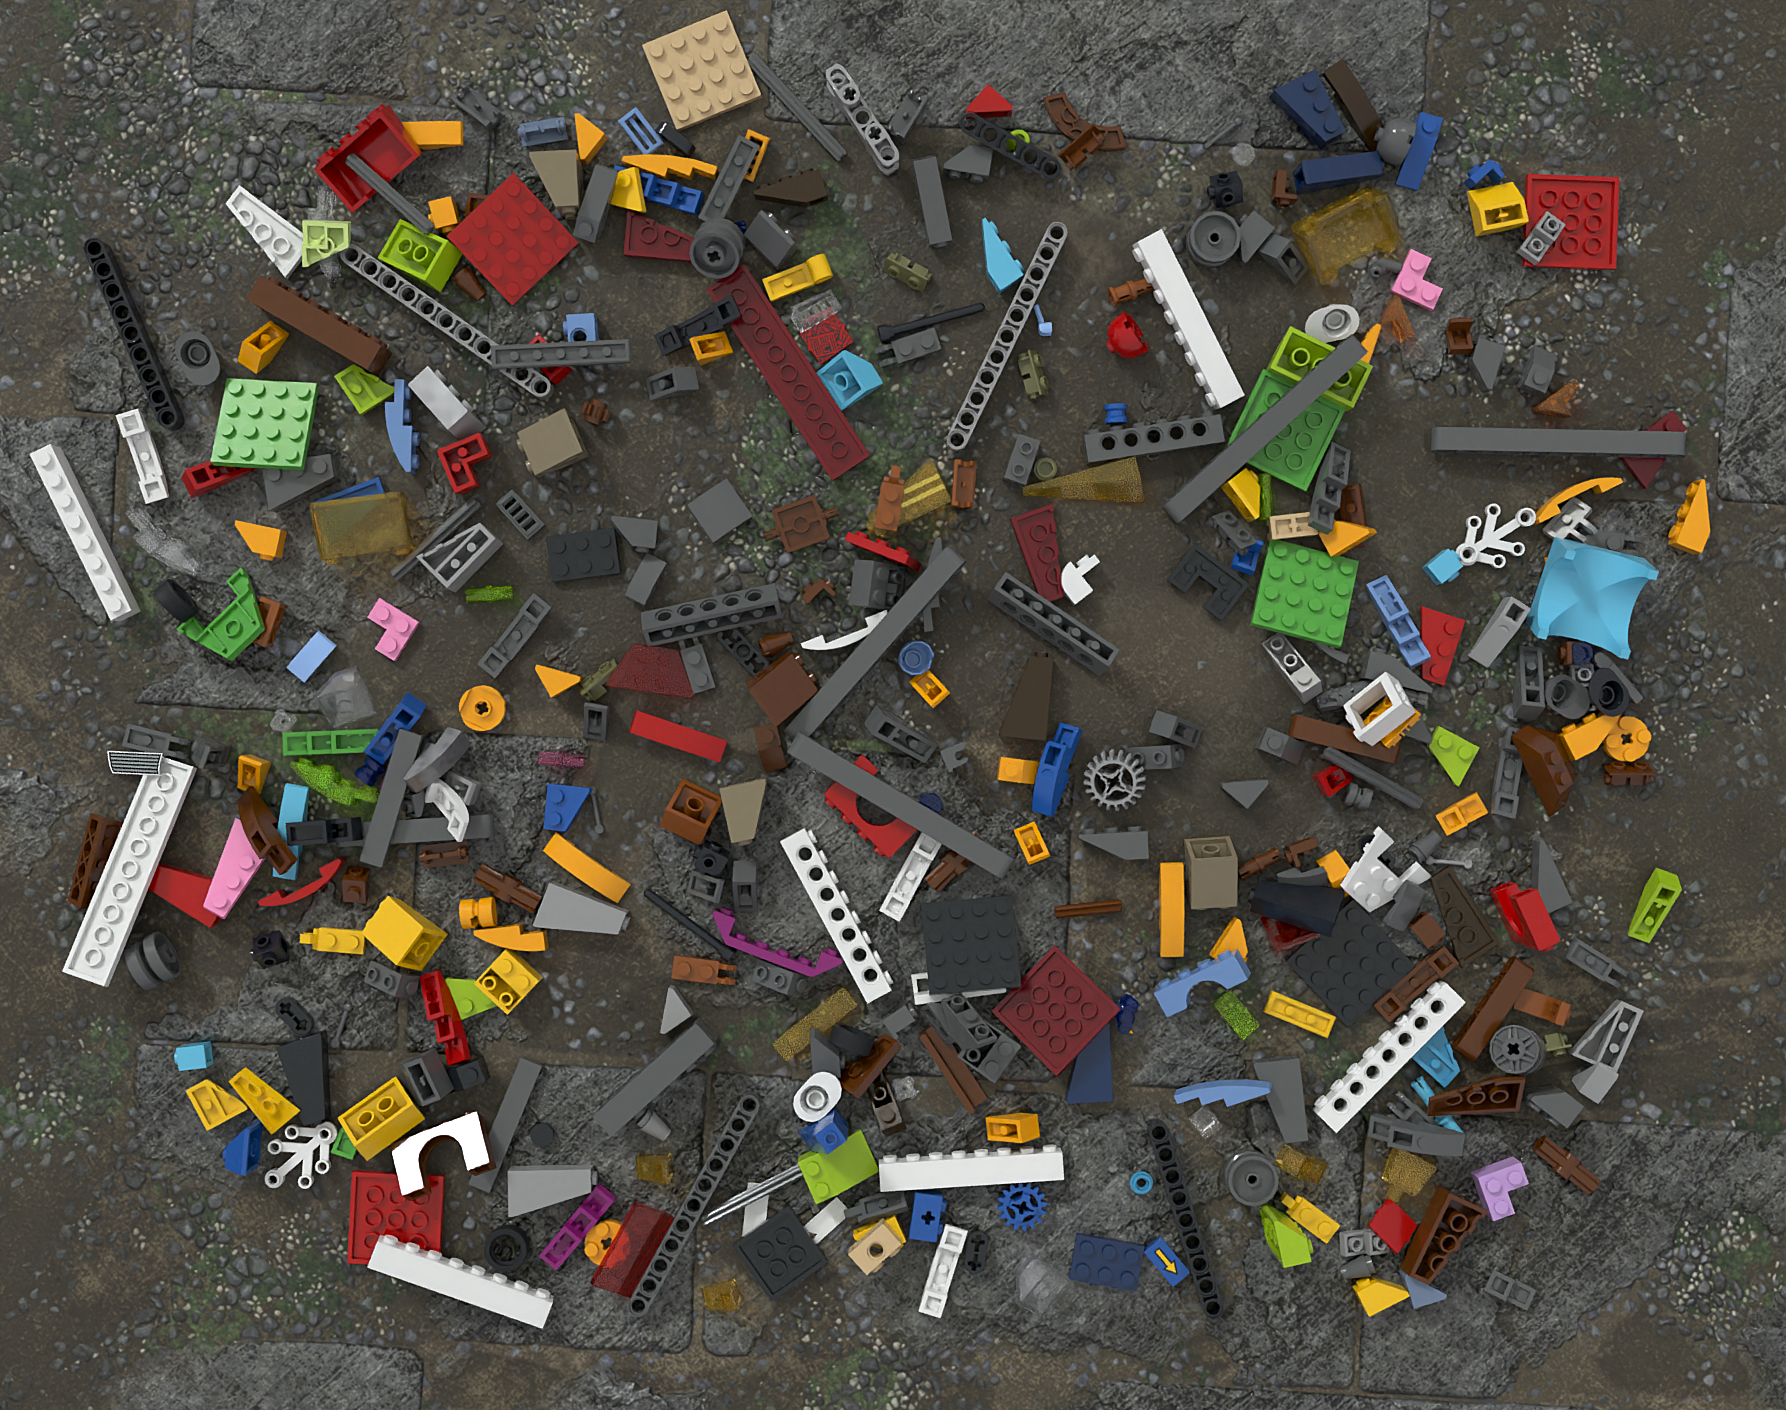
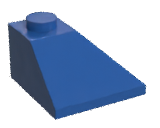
M260 1120L244 1129L224 1148L223 1161H225L226 1169L246 1176L259 1166L263 1127Z

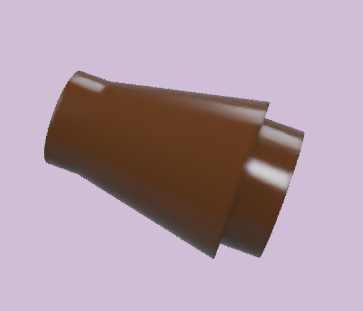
M467 267L463 268L453 277V280L456 282L455 285L476 302L487 294L474 272Z
M789 631L763 636V639L758 641L765 658L768 656L772 658L789 645L794 644Z

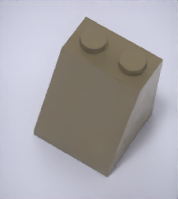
M577 151L529 152V157L561 216L565 217L566 220H577L584 199L583 167Z
M565 408L517 433L519 439L516 440L518 447L522 453H526L528 458L525 461L530 474L534 473L538 478L589 457L574 419Z
M767 777L720 788L731 843L737 842V846L750 844L753 842L752 839L757 836L768 786Z
M1230 836L1184 839L1187 894L1191 909H1227L1237 906L1238 857Z

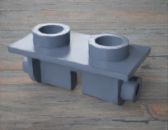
M564 117L519 124L518 133L523 147L568 140Z

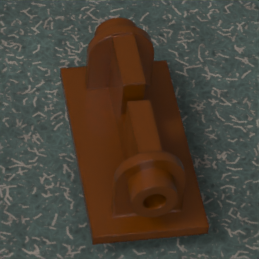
M1092 124L1066 146L1058 156L1065 162L1070 171L1074 168L1077 169L1087 159L1085 153L1088 151L1092 155L1104 145L1103 142L1106 138Z
M1618 761L1611 764H1603L1608 773L1604 774L1603 781L1608 783L1609 786L1625 785L1626 778H1629V785H1647L1652 782L1651 775H1656L1648 763L1641 761L1634 762V764H1624Z
M467 840L421 846L422 853L419 854V859L421 863L423 862L424 869L470 863Z

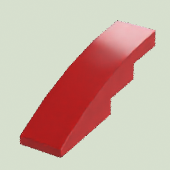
M638 710L635 712L629 730L630 733L717 762L721 761L727 743L724 739Z
M440 970L420 976L427 1021H434L437 1043H444L447 1065H456L471 1060L459 1012Z

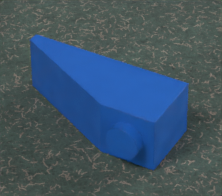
M1420 112L1414 119V122H1417L1414 137L1411 136L1409 142L1411 146L1400 166L1395 185L1418 191L1437 141L1443 118Z
M407 692L363 752L383 765L393 752L399 729L409 731L420 718L426 704Z

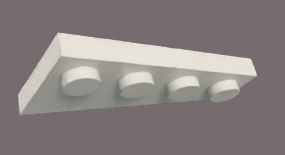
M239 185L226 202V205L266 252L267 256L278 267L284 277L288 279L302 261L301 245H303V233Z

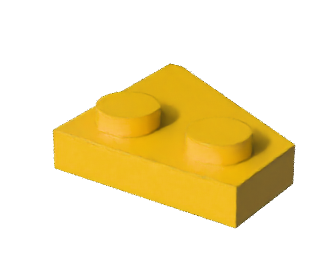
M632 167L618 172L610 205L643 213L646 212L639 168Z
M206 1079L186 1090L207 1131L249 1109L247 1104L210 1079Z

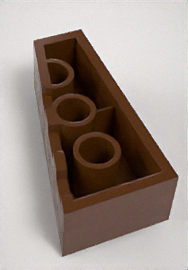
M1438 1186L1399 1268L1410 1277L1430 1285L1447 1264L1449 1256L1453 1251L1456 1252L1460 1248L1461 1241L1468 1233L1471 1234L1476 1228L1475 1224L1481 1217L1484 1218L1489 1211L1461 1195Z

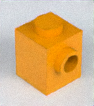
M451 196L428 202L431 210L428 218L440 234L448 235L461 223L456 202Z

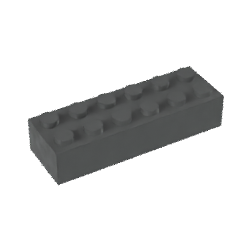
M699 1016L606 1100L592 1117L610 1137L615 1133L618 1135L622 1134L629 1127L633 1117L637 1120L646 1112L649 1102L655 1104L663 1096L667 1086L670 1089L681 1080L680 1078L683 1076L682 1073L684 1071L689 1073L697 1066L701 1055L705 1058L715 1049L714 1047L717 1045L715 1042L718 1036Z

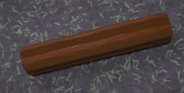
M1119 899L1054 907V914L1057 919L1122 911V903Z

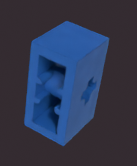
M915 1190L909 1239L936 1242L937 1235H942L943 1222L939 1221L940 1213H945L946 1199H943L942 1191ZM927 1211H931L929 1219H925Z

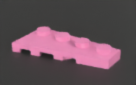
M235 818L203 905L204 909L222 919L226 918L266 859H259L246 837L241 820Z

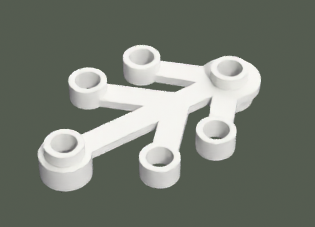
M1497 504L1486 506L1485 514L1487 518L1483 536L1477 543H1475L1477 529L1481 526V519L1478 516L1467 518L1466 527L1468 529L1465 543L1459 545L1455 551L1461 558L1459 562L1465 566L1472 565L1478 561L1490 564L1493 568L1503 567L1506 563L1505 557L1501 554L1492 556L1481 553L1480 551L1486 547L1507 551L1513 556L1522 555L1525 551V546L1522 543H1510L1499 539L1519 526L1527 527L1532 525L1536 520L1535 512L1530 508L1520 509L1513 520L1494 531L1496 519L1501 509ZM1490 507H1494L1496 509V513L1494 515H1492L1489 512ZM1522 514H1526V515H1527V521H1526V522H1523V521L1521 520V515H1522ZM1471 519H1475L1477 521V525L1475 527H1472L1470 525ZM1515 545L1520 547L1519 553L1514 552ZM1465 550L1469 551L1470 553L1468 559L1464 558L1463 552ZM1496 557L1501 559L1499 566L1494 562Z
M325 1121V1123L318 1125L316 1128L299 1127L297 1124H291L286 1128L285 1135L288 1139H295L298 1136L314 1137L308 1143L282 1142L279 1139L271 1141L268 1144V1151L271 1154H278L279 1152L297 1153L280 1168H273L266 1173L265 1183L271 1188L279 1187L284 1183L285 1175L303 1160L302 1176L298 1179V1185L303 1189L309 1188L314 1182L312 1176L313 1150L319 1145L320 1160L316 1163L315 1169L318 1173H326L331 1168V1162L329 1161L330 1144L335 1141L338 1135L336 1126L331 1122ZM290 1128L296 1130V1135L290 1134ZM322 1130L328 1131L329 1136L324 1137ZM273 1143L279 1145V1150L273 1149ZM321 1162L326 1164L327 1168L325 1170L320 1168ZM271 1175H274L277 1178L276 1183H273L270 1180ZM304 1177L309 1179L308 1185L303 1183Z

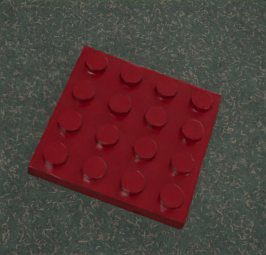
M1055 945L1021 980V988H1013L992 1010L1056 1076H1059L1121 1011Z

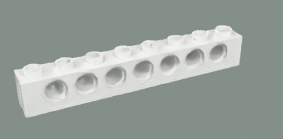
M803 828L782 839L780 843L868 1004L892 991L890 984L893 983V980L888 971H882L879 964L883 962L878 952H872L868 945L872 942L867 932H861L858 926L861 921L855 910L851 912L847 906L850 901L844 890L839 891L836 885L839 882L833 870L829 872L825 863L828 860L822 850L818 852L814 844L817 842L812 830L807 831L806 828ZM803 847L809 848L812 851V857L807 860L802 859L799 855V850ZM812 868H820L823 872L822 878L818 880L813 879L810 876ZM824 888L832 889L834 892L833 898L829 900L822 898L821 890ZM835 908H841L844 911L845 916L842 919L837 920L833 918L832 911ZM847 928L853 929L856 933L855 937L851 940L845 939L842 935V932ZM858 948L866 951L867 955L862 960L856 959L853 955V952ZM867 969H874L877 972V977L869 980L864 976V972Z
M1440 980L1431 984L1427 989L1428 993L1422 999L1418 998L1411 1005L1412 1009L1406 1015H1401L1395 1021L1396 1025L1390 1031H1385L1379 1037V1042L1374 1047H1369L1363 1053L1364 1058L1358 1064H1352L1347 1070L1348 1074L1342 1080L1338 1079L1330 1088L1331 1091L1326 1096L1322 1095L1317 1099L1313 1110L1336 1133L1466 1003L1447 983ZM1438 1000L1440 1003L1438 1010L1432 1011L1431 1004ZM1418 1017H1423V1025L1416 1028L1415 1020ZM1407 1033V1041L1400 1044L1399 1036ZM1391 1049V1057L1383 1060V1052ZM1375 1066V1073L1372 1076H1367V1068ZM1359 1082V1089L1356 1092H1351L1350 1086L1352 1083ZM1339 1098H1343L1344 1103L1342 1107L1334 1108V1102Z

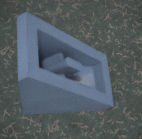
M1400 1269L1399 1273L1403 1286L1410 1295L1407 1298L1408 1302L1414 1309L1444 1300L1447 1297V1294L1441 1288L1431 1283L1427 1285L1414 1279Z

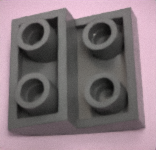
M727 478L686 506L712 544L752 517V514Z

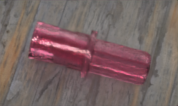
M561 751V753L539 752L538 764L559 766L560 769L562 767L583 769L584 755L567 754L564 751Z

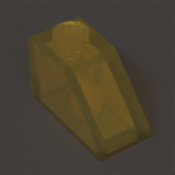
M1284 1144L1277 1154V1160L1274 1165L1296 1178L1318 1184L1328 1163L1296 1147Z

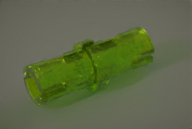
M1258 474V484L1260 486L1259 521H1267L1270 516H1273V499H1275V494H1272V475Z
M486 585L485 588H466L465 594H468L466 602L487 601L488 603H493L494 600L514 599V594H512L514 592L513 586L492 587V585Z

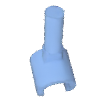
M1039 305L1033 306L1038 319L1039 334L1041 336H1051L1052 323H1044Z

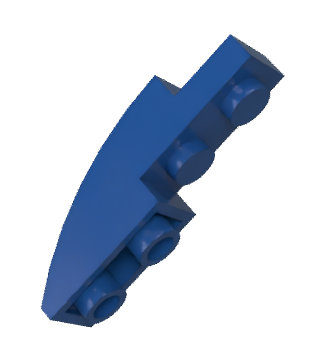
M1060 722L1053 741H1047L1036 776L1032 811L1053 818L1070 777L1066 772L1083 732L1080 728Z

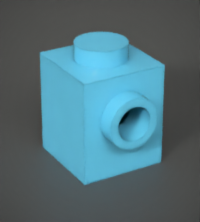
M1445 549L1426 563L1422 569L1436 585L1443 584L1446 580L1450 582L1460 574L1458 570L1463 565L1459 562L1461 558L1454 550Z

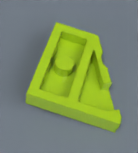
M355 364L334 376L360 416L394 396V386L386 384L378 377L365 372Z
M1437 726L1431 736L1432 743L1427 744V748L1437 758L1439 765L1451 778V782L1459 786L1479 747Z
M453 977L444 979L461 1020L497 1006L474 984L476 979H455Z

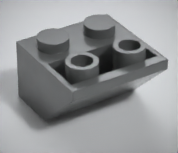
M761 210L745 232L744 237L772 267L779 271L797 253L795 237L788 229L782 230L778 225L779 221L770 212L766 214Z
M855 559L849 605L890 611L903 595L906 567L878 561Z
M983 1019L998 1038L997 1042L980 1048L963 1049L957 1057L995 1084L1020 1049L1021 1044L1003 1029Z
M435 1048L397 1063L417 1105L425 1106L438 1101L454 1090Z
M1552 1084L1524 1087L1521 1100L1556 1127L1561 1124L1568 1128L1584 1107L1565 1091Z

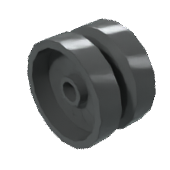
M1213 211L1203 214L1197 218L1187 233L1186 249L1192 261L1201 267H1220L1229 261L1239 247L1241 239L1239 226L1226 213Z
M711 218L703 222L698 228L690 246L689 255L691 263L698 272L706 277L718 279L733 274L744 252V235L736 224L727 219Z
M159 931L144 937L143 942L139 940L125 947L124 955L127 967L135 981L144 990L150 991L162 985L163 980L168 982L181 975L182 968L179 956L170 940Z
M1243 1149L1237 1151L1228 1158L1224 1166L1223 1178L1227 1188L1237 1201L1245 1205L1258 1206L1265 1204L1273 1198L1278 1189L1279 1177L1276 1168L1264 1154L1257 1150Z

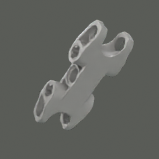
M836 63L826 70L827 90L840 111L847 117L878 169L881 173L889 176L899 169V152L884 127L879 124L860 95V91L851 76L842 65ZM834 71H840L843 73V75L836 73L835 75L830 77ZM836 80L842 81L841 83H833ZM860 116H866L869 119L866 124H859L856 120ZM890 156L892 160L886 161L883 157Z

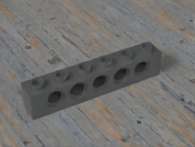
M1214 412L1201 413L1200 418L1193 419L1191 415L1180 416L1178 421L1169 422V419L1156 420L1154 425L1147 426L1146 422L1132 424L1133 428L1124 429L1123 425L1110 427V431L1102 433L1101 429L1087 431L1088 435H1084L1082 438L1086 465L1214 446L1225 442L1221 414L1214 415ZM1194 425H1199L1203 428L1202 436H1196L1193 433ZM1176 428L1180 431L1181 438L1179 440H1175L1170 436L1171 429ZM1149 432H1155L1158 435L1157 443L1148 441L1147 434ZM1125 436H1133L1136 440V445L1133 447L1127 446L1124 441ZM1103 439H1110L1113 442L1112 450H1106L1102 447Z
M1007 572L1004 573L987 598L988 601L1098 676H1101L1108 669L1120 650Z
M775 583L641 612L642 631L648 647L783 618Z

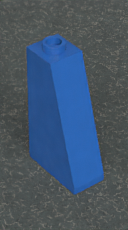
M834 1106L825 1117L819 1121L811 1122L798 1133L811 1151L829 1154L847 1141L848 1122L837 1107Z

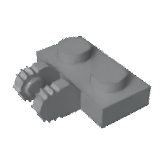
M1574 496L1562 507L1561 513L1555 515L1543 528V533L1552 540H1554V537L1567 540L1571 536L1576 542L1586 544L1588 540L1584 535L1576 531L1579 526L1591 535H1595L1598 531L1595 526L1585 520L1592 513V508Z

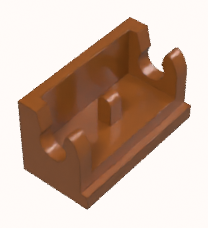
M958 459L954 460L951 508L974 509L977 467L975 461L964 462Z
M260 596L259 610L265 630L253 643L272 648L287 604Z

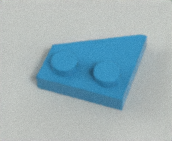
M1442 1026L1411 1058L1445 1088L1460 1072L1457 1061L1454 1059L1451 1045L1447 1041L1444 1033L1445 1030Z

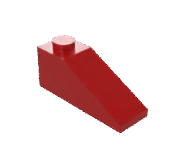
M210 461L185 469L181 479L192 499L211 492L258 468L213 466Z

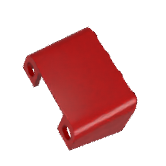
M381 104L366 116L367 119L365 118L356 126L358 131L353 136L348 133L339 141L341 146L337 150L332 147L316 160L319 163L314 168L316 173L352 213L377 191L346 165L345 161L348 155L356 154L388 183L422 154L390 105L385 107Z

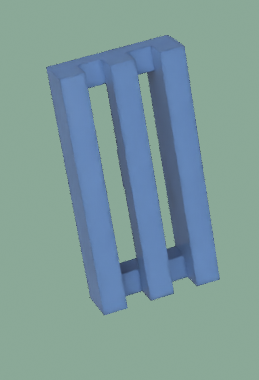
M636 107L618 120L619 124L643 155L655 153L658 148L664 146L663 141ZM634 115L638 117L657 143L654 145L651 143L632 118ZM627 120L648 145V150L643 147L625 123Z

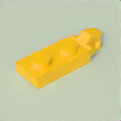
M320 927L314 928L313 933L303 932V934H300V943L312 944V949L317 951L365 954L366 937L361 934L363 930Z
M1284 1192L1279 1198L1288 1207L1286 1213L1326 1244L1340 1227L1339 1223L1304 1197L1297 1195L1294 1199Z

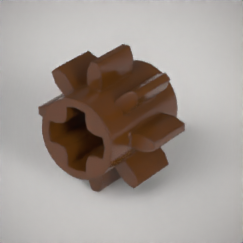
M592 398L590 404L584 402L581 413L585 415L584 421L596 426H600L602 421L607 423L611 413L606 410L608 404Z

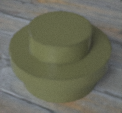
M1041 458L1034 465L1036 477L1043 481L1052 479L1057 472V466L1050 458Z

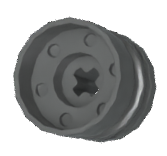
M1517 1025L1505 1026L1498 1030L1490 1041L1489 1049L1491 1058L1498 1068L1506 1073L1520 1076L1532 1075L1541 1069L1546 1060L1547 1052L1544 1041L1537 1033ZM1513 1045L1519 1046L1518 1050L1520 1053L1518 1055L1513 1053Z

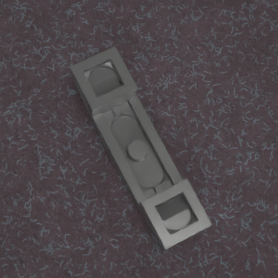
M533 593L520 609L517 617L495 645L489 648L478 662V665L492 677L497 678L536 632L552 607L537 594Z
M1508 726L1495 769L1491 813L1514 820L1519 802L1517 791L1523 761L1511 738L1519 729Z

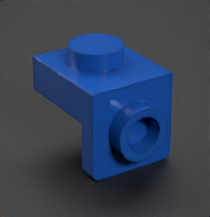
M1489 159L1481 167L1478 164L1475 165L1467 173L1469 178L1464 184L1471 189L1486 174L1496 184L1505 174L1497 162Z
M1253 537L1257 543L1247 547L1249 551L1244 556L1236 554L1234 551L1230 569L1253 575L1258 555L1264 542Z

